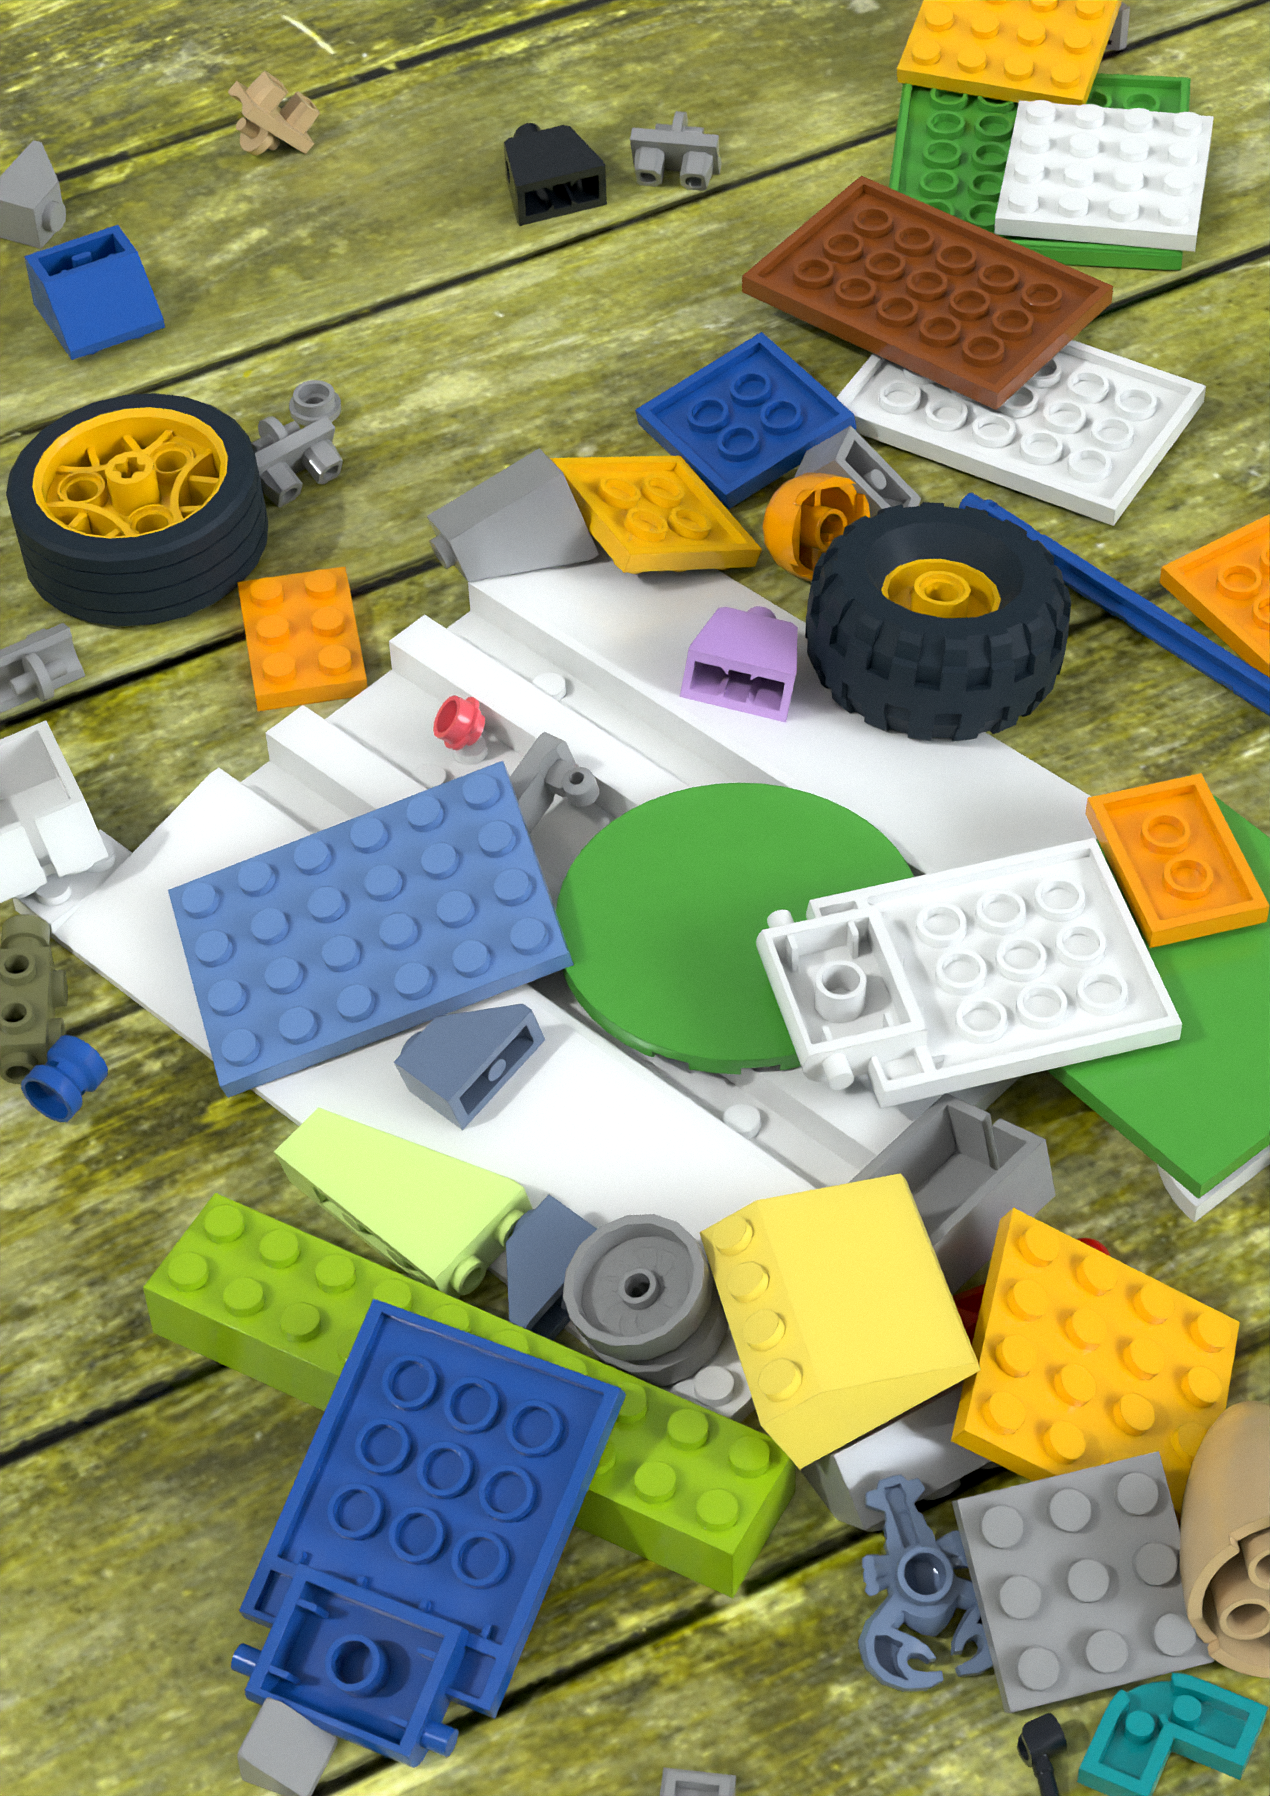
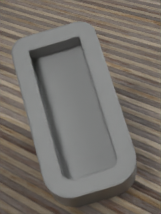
M547 732L540 734L510 776L529 834H531L553 803L555 794L561 797L567 796L570 803L577 807L589 806L599 796V787L592 772L584 767H575V760L566 741Z

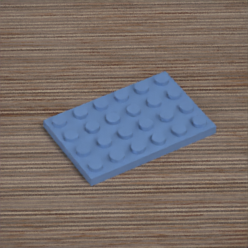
M503 761L168 890L219 1085L228 1098L430 1021L436 1016H443L574 965L510 775Z

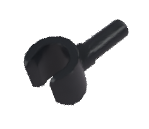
M1047 1713L1024 1724L1022 1733L1018 1738L1017 1750L1026 1766L1032 1767L1034 1777L1038 1781L1041 1796H1060L1054 1768L1049 1759L1067 1751V1742L1055 1716Z

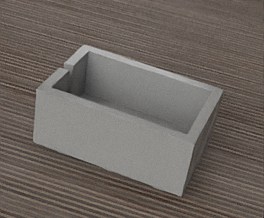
M947 1093L943 1094L848 1182H857L900 1173L903 1175L909 1185L951 1295L963 1286L992 1257L999 1221L1006 1213L1015 1208L1034 1217L1056 1195L1046 1139L1001 1118L992 1125L990 1113Z

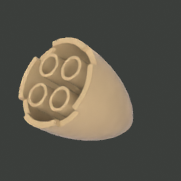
M1244 1401L1232 1405L1222 1412L1204 1436L1191 1464L1182 1499L1179 1527L1180 1578L1188 1620L1192 1628H1195L1197 1636L1204 1643H1210L1207 1647L1209 1656L1218 1663L1237 1672L1255 1677L1270 1678V1404L1261 1401Z

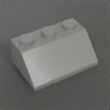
M964 1380L799 1469L838 1521L868 1532L883 1530L885 1524L884 1514L865 1508V1494L868 1491L876 1490L878 1481L887 1477L902 1475L907 1481L919 1478L925 1487V1491L915 1501L916 1503L921 1499L934 1500L949 1495L960 1487L961 1477L978 1468L990 1469L1000 1466L951 1442Z

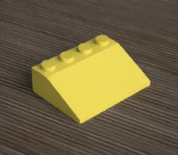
M901 1173L756 1200L699 1232L760 1424L799 1469L804 1468L981 1370L909 1185Z

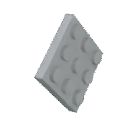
M1159 1451L952 1501L1005 1713H1013L1214 1662V1659L1209 1656L1207 1649L1210 1643H1204L1197 1636L1195 1628H1192L1187 1617L1180 1578V1529Z

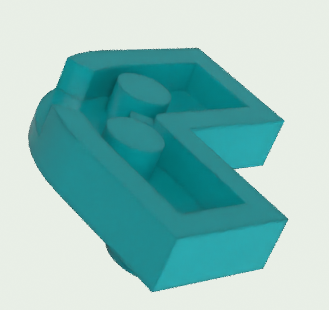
M1172 1672L1171 1681L1144 1684L1127 1693L1120 1689L1104 1712L1079 1767L1077 1782L1108 1796H1152L1171 1752L1241 1780L1265 1723L1268 1707L1200 1678Z

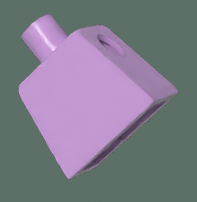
M761 606L752 607L747 612L729 607L718 608L690 644L680 697L786 723L797 673L798 627L791 622L777 619L770 609Z

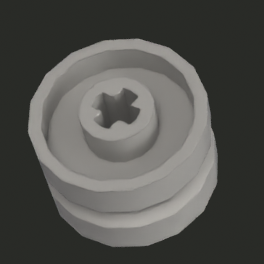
M655 1214L626 1215L605 1224L578 1246L566 1269L563 1299L570 1320L579 1333L587 1340L590 1349L597 1359L604 1364L654 1386H668L694 1375L715 1356L728 1331V1321L706 1256L696 1239L676 1221Z

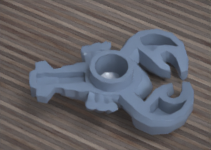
M896 1475L879 1480L876 1490L868 1491L865 1494V1508L884 1514L885 1524L883 1531L885 1536L884 1549L886 1552L884 1555L870 1554L862 1558V1567L865 1569L863 1580L867 1584L865 1592L869 1596H874L880 1591L887 1589L888 1596L866 1620L858 1640V1650L865 1670L881 1685L901 1692L927 1691L943 1682L942 1671L923 1672L913 1670L908 1665L909 1659H919L926 1664L937 1659L926 1644L914 1636L897 1630L902 1624L922 1635L935 1637L947 1627L956 1608L966 1610L951 1641V1656L961 1655L964 1646L971 1641L976 1643L978 1649L977 1653L969 1661L955 1667L957 1676H979L993 1668V1663L972 1580L956 1576L954 1572L955 1569L968 1568L960 1532L954 1530L935 1540L932 1529L927 1526L923 1514L918 1512L914 1505L915 1501L925 1491V1487L919 1478L907 1481L902 1475Z

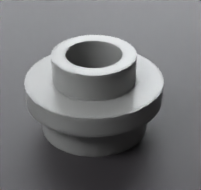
M320 380L306 381L298 385L289 402L292 419L304 426H308L325 416L333 422L340 415L342 409L340 397L334 392L333 387L329 383Z

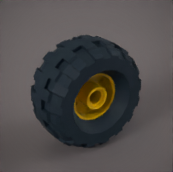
M922 502L920 506L903 507L902 504L879 510L874 517L868 518L863 516L846 526L843 536L840 535L834 538L826 553H822L816 563L806 614L805 638L808 639L807 655L821 685L831 689L832 699L847 712H857L862 715L864 722L886 732L889 729L908 734V738L931 741V738H951L952 742L976 739L980 733L990 731L992 734L1016 725L1019 716L1025 717L1030 715L1053 690L1056 676L1060 675L1068 638L1071 612L1068 587L1064 586L1062 572L1054 565V556L1040 541L1029 539L1026 530L1007 519L1001 521L988 516V512L968 506L965 509L944 506V503Z

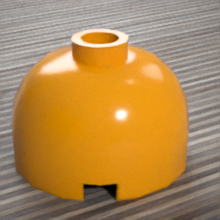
M807 472L784 482L779 487L766 508L763 522L764 543L778 566L799 579L812 582L815 565L822 553H826L833 539L840 535L843 536L845 527L863 516L870 518L869 503L864 494L856 492L852 485L856 484L849 478L834 474Z

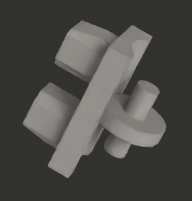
M676 111L672 125L656 123L655 129L632 127L630 144L636 179L639 185L657 187L662 184L664 170L681 171V186L687 190L705 191L712 174L720 175L722 160L719 156V135L704 134V128L688 126L687 112Z
M268 416L258 423L260 438L251 444L256 456L262 491L277 507L280 508L295 500L301 493L303 483L296 476L298 472L307 469L314 480L322 485L339 476L343 460L332 443L335 426L327 416L302 429L296 421L283 426L273 416Z
M61 623L47 630L43 628L27 635L26 639L0 650V713L37 697L40 701L44 702L54 697L55 689L85 677L83 667L74 649L70 628L66 624Z

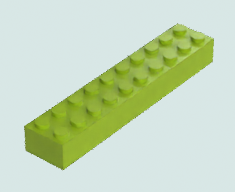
M214 1193L143 1287L153 1333L325 1411L373 1298L621 1388L626 1397L574 1526L731 1598L735 1596L795 1494L796 1465L770 1436L217 1193Z

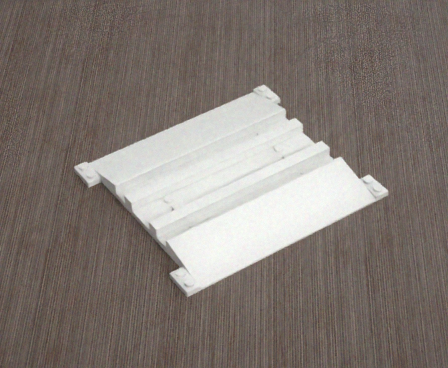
M591 535L599 555L589 561L468 582L470 611L447 629L424 615L389 641L392 670L326 719H323L302 705L266 732L270 761L242 782H239L218 767L199 784L133 853L100 829L98 832L109 857L95 862L88 870L79 874H67L60 878L57 872L46 877L48 883L39 886L34 893L26 897L13 898V902L18 913L35 915L44 919L50 926V937L213 1061L168 893L169 889L500 761L504 762L511 776L543 732L566 741L575 760V767L589 769L599 787L597 800L586 807L574 806L570 803L567 796L561 797L555 794L553 803L530 834L555 911L560 889L570 866L589 841L609 823L649 800L672 792L711 784L762 783L793 788L831 800L864 818L882 832L908 863L914 877L1095 837L1097 839L1085 814L1087 798L1091 797L1090 795L988 733H980L976 739L953 742L951 738H931V741L908 738L906 733L891 729L886 732L864 722V717L857 712H847L832 699L831 689L821 685L816 671L807 655L808 639L805 638L806 623L719 570L696 569L684 572L649 571L640 574L623 573ZM761 606L770 609L777 619L791 622L798 627L797 673L786 723L680 697L690 644L718 608L729 607L747 612L752 607ZM453 695L465 700L468 697H474L479 701L478 709L485 717V726L481 736L473 745H466L460 750L456 751L447 748L444 741L437 738L433 732L434 721L440 707ZM562 970L445 1014L449 1015L523 1003L532 1009L545 1037V1041L463 1130L412 1094L394 1064L407 1040L415 1033L423 1031L432 1020L250 1089L298 1126L318 1107L515 1180L524 1187L533 1209H536L547 1195L550 1194L597 1229L626 1215L655 1214L676 1221L696 1239L705 1256L706 1252L699 1232L756 1200L848 1183L943 1095L880 1108L868 1074L854 1076L853 1083L845 1089L833 1090L828 1082L821 1083L808 1079L804 1075L801 1066L787 1070H780L779 1065L741 1068V1074H720L690 1070L689 1063L667 1058L656 1054L655 1057H649L625 1045L596 1023L576 1000ZM1021 1076L947 1094L982 1110H986ZM505 1249L487 1270L508 1285ZM570 1320L564 1329L589 1347L587 1340L579 1333ZM729 1324L728 1331L715 1356L694 1375L668 1386H657L739 1423L755 1409Z

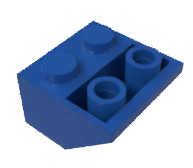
M119 225L24 256L33 303L71 360L95 354L105 348L131 339H138L145 334L165 328L164 318L139 254Z

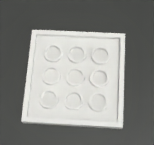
M1045 100L1033 102L1019 101L995 217V234L1195 252L1214 116H1203L1193 112H1182L1179 114L1154 112L1143 108H1133L1130 110L1104 108L1094 104H1084L1081 106L1055 104Z

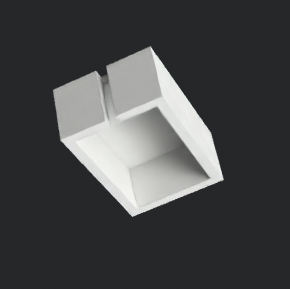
M46 720L0 739V903L11 898H23L34 893L39 886L48 883L46 877L57 872L59 878L67 874H79L88 870L95 862L109 857L87 803Z

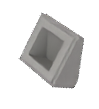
M267 1697L237 1754L241 1778L243 1781L283 1796H311L338 1744L337 1737L320 1729L283 1702Z

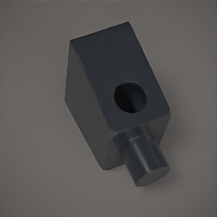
M526 123L516 130L514 137H510L504 142L506 180L519 226L607 205L605 164L570 126L560 125L541 130L535 123Z

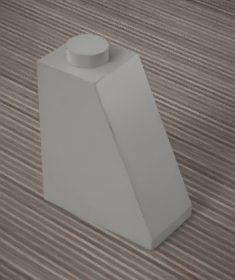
M540 448L427 516L436 535L429 542L438 560L445 569L454 565L468 582L589 561L599 555L563 472Z

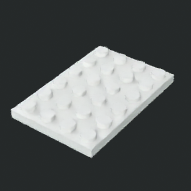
M1071 340L997 410L874 353L836 398L855 415L856 431L861 435L1114 526L1204 403L1206 386Z

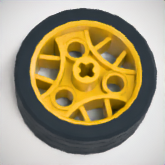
M157 393L123 395L93 402L65 414L40 431L20 452L9 473L6 497L30 583L42 599L62 613L90 623L114 626L154 625L195 613L216 603L237 588V582L244 581L257 566L267 544L268 517L256 456L249 436L235 419L221 410L184 396Z

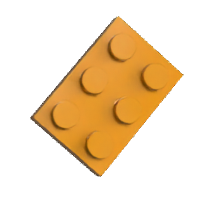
M346 566L237 582L258 712L353 698L368 688Z
M1202 773L1087 798L1085 812L1087 819L1149 948L1267 922L1270 905Z

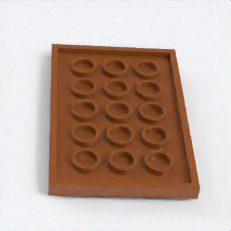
M864 176L856 179L742 275L743 293L995 410L1003 405L1112 303L1113 286Z

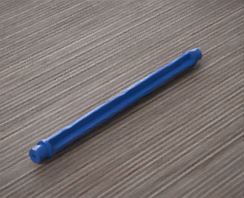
M972 492L962 499L959 505L961 509H965L968 506L988 512L990 517L1001 521L1007 519L1026 530L1029 539L1040 541L1054 556V565L1061 570L1066 586L1111 615L1117 616L1131 628L1218 684L1229 688L1234 694L1270 716V678L1048 536L1034 530L1032 526L1008 512L993 500H984Z

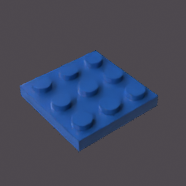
M762 332L635 409L638 424L671 456H681L728 510L799 466L807 450L849 426H852L855 430L857 429L855 415Z

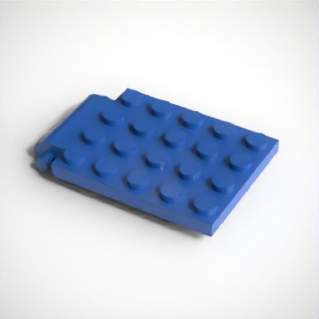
M373 1298L239 1609L245 1619L271 1629L262 1650L241 1643L232 1657L231 1669L250 1677L245 1688L247 1700L261 1706L267 1697L283 1702L320 1729L413 1768L417 1767L424 1760L428 1750L445 1757L450 1756L458 1739L457 1729L442 1724L450 1701L494 1719L496 1718L626 1397L624 1391L611 1384Z

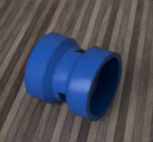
M63 1035L48 1050L45 1065H36L22 1080L21 1089L25 1098L41 1114L54 1121L68 1122L81 1108L82 1095L85 1092H94L108 1076V1068L104 1059L88 1043L71 1035Z

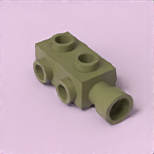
M29 914L10 917L3 923L0 949V1076L9 1083L21 1084L22 1080L36 1065H45L48 1050L61 1036L66 1035L63 1018H55V1007L67 1006L68 1003L65 970H55L50 947V926L44 919Z

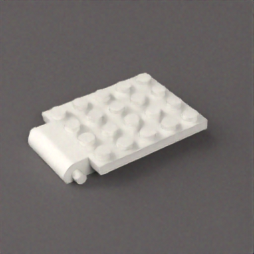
M1095 837L809 900L806 911L807 920L794 923L788 910H777L767 918L769 928L762 930L756 939L758 953L804 1075L815 1082H828L833 1090H842L853 1083L854 1076L868 1074L880 1108L1180 1040L1182 1022Z

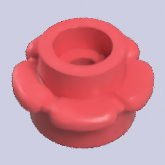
M453 695L442 704L434 721L433 732L437 738L444 741L447 748L457 751L466 745H473L479 739L485 726V717L478 709L479 701L474 697H468L465 700Z

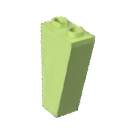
M319 1107L274 1151L286 1176L294 1186L407 1277L456 1299L461 1295L471 1293L478 1287L486 1274L487 1268L506 1249V1241L512 1236L513 1229L518 1220L527 1211L533 1209L524 1187L515 1180Z

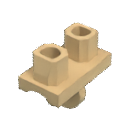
M265 70L249 88L236 81L229 89L228 93L230 96L242 103V114L244 117L238 120L236 129L241 132V148L249 154L259 155L267 149L271 151L276 150L280 143L279 138L304 154L315 144L307 131L320 112L305 95L295 92L283 108L278 107L279 103L288 94V91L283 83Z

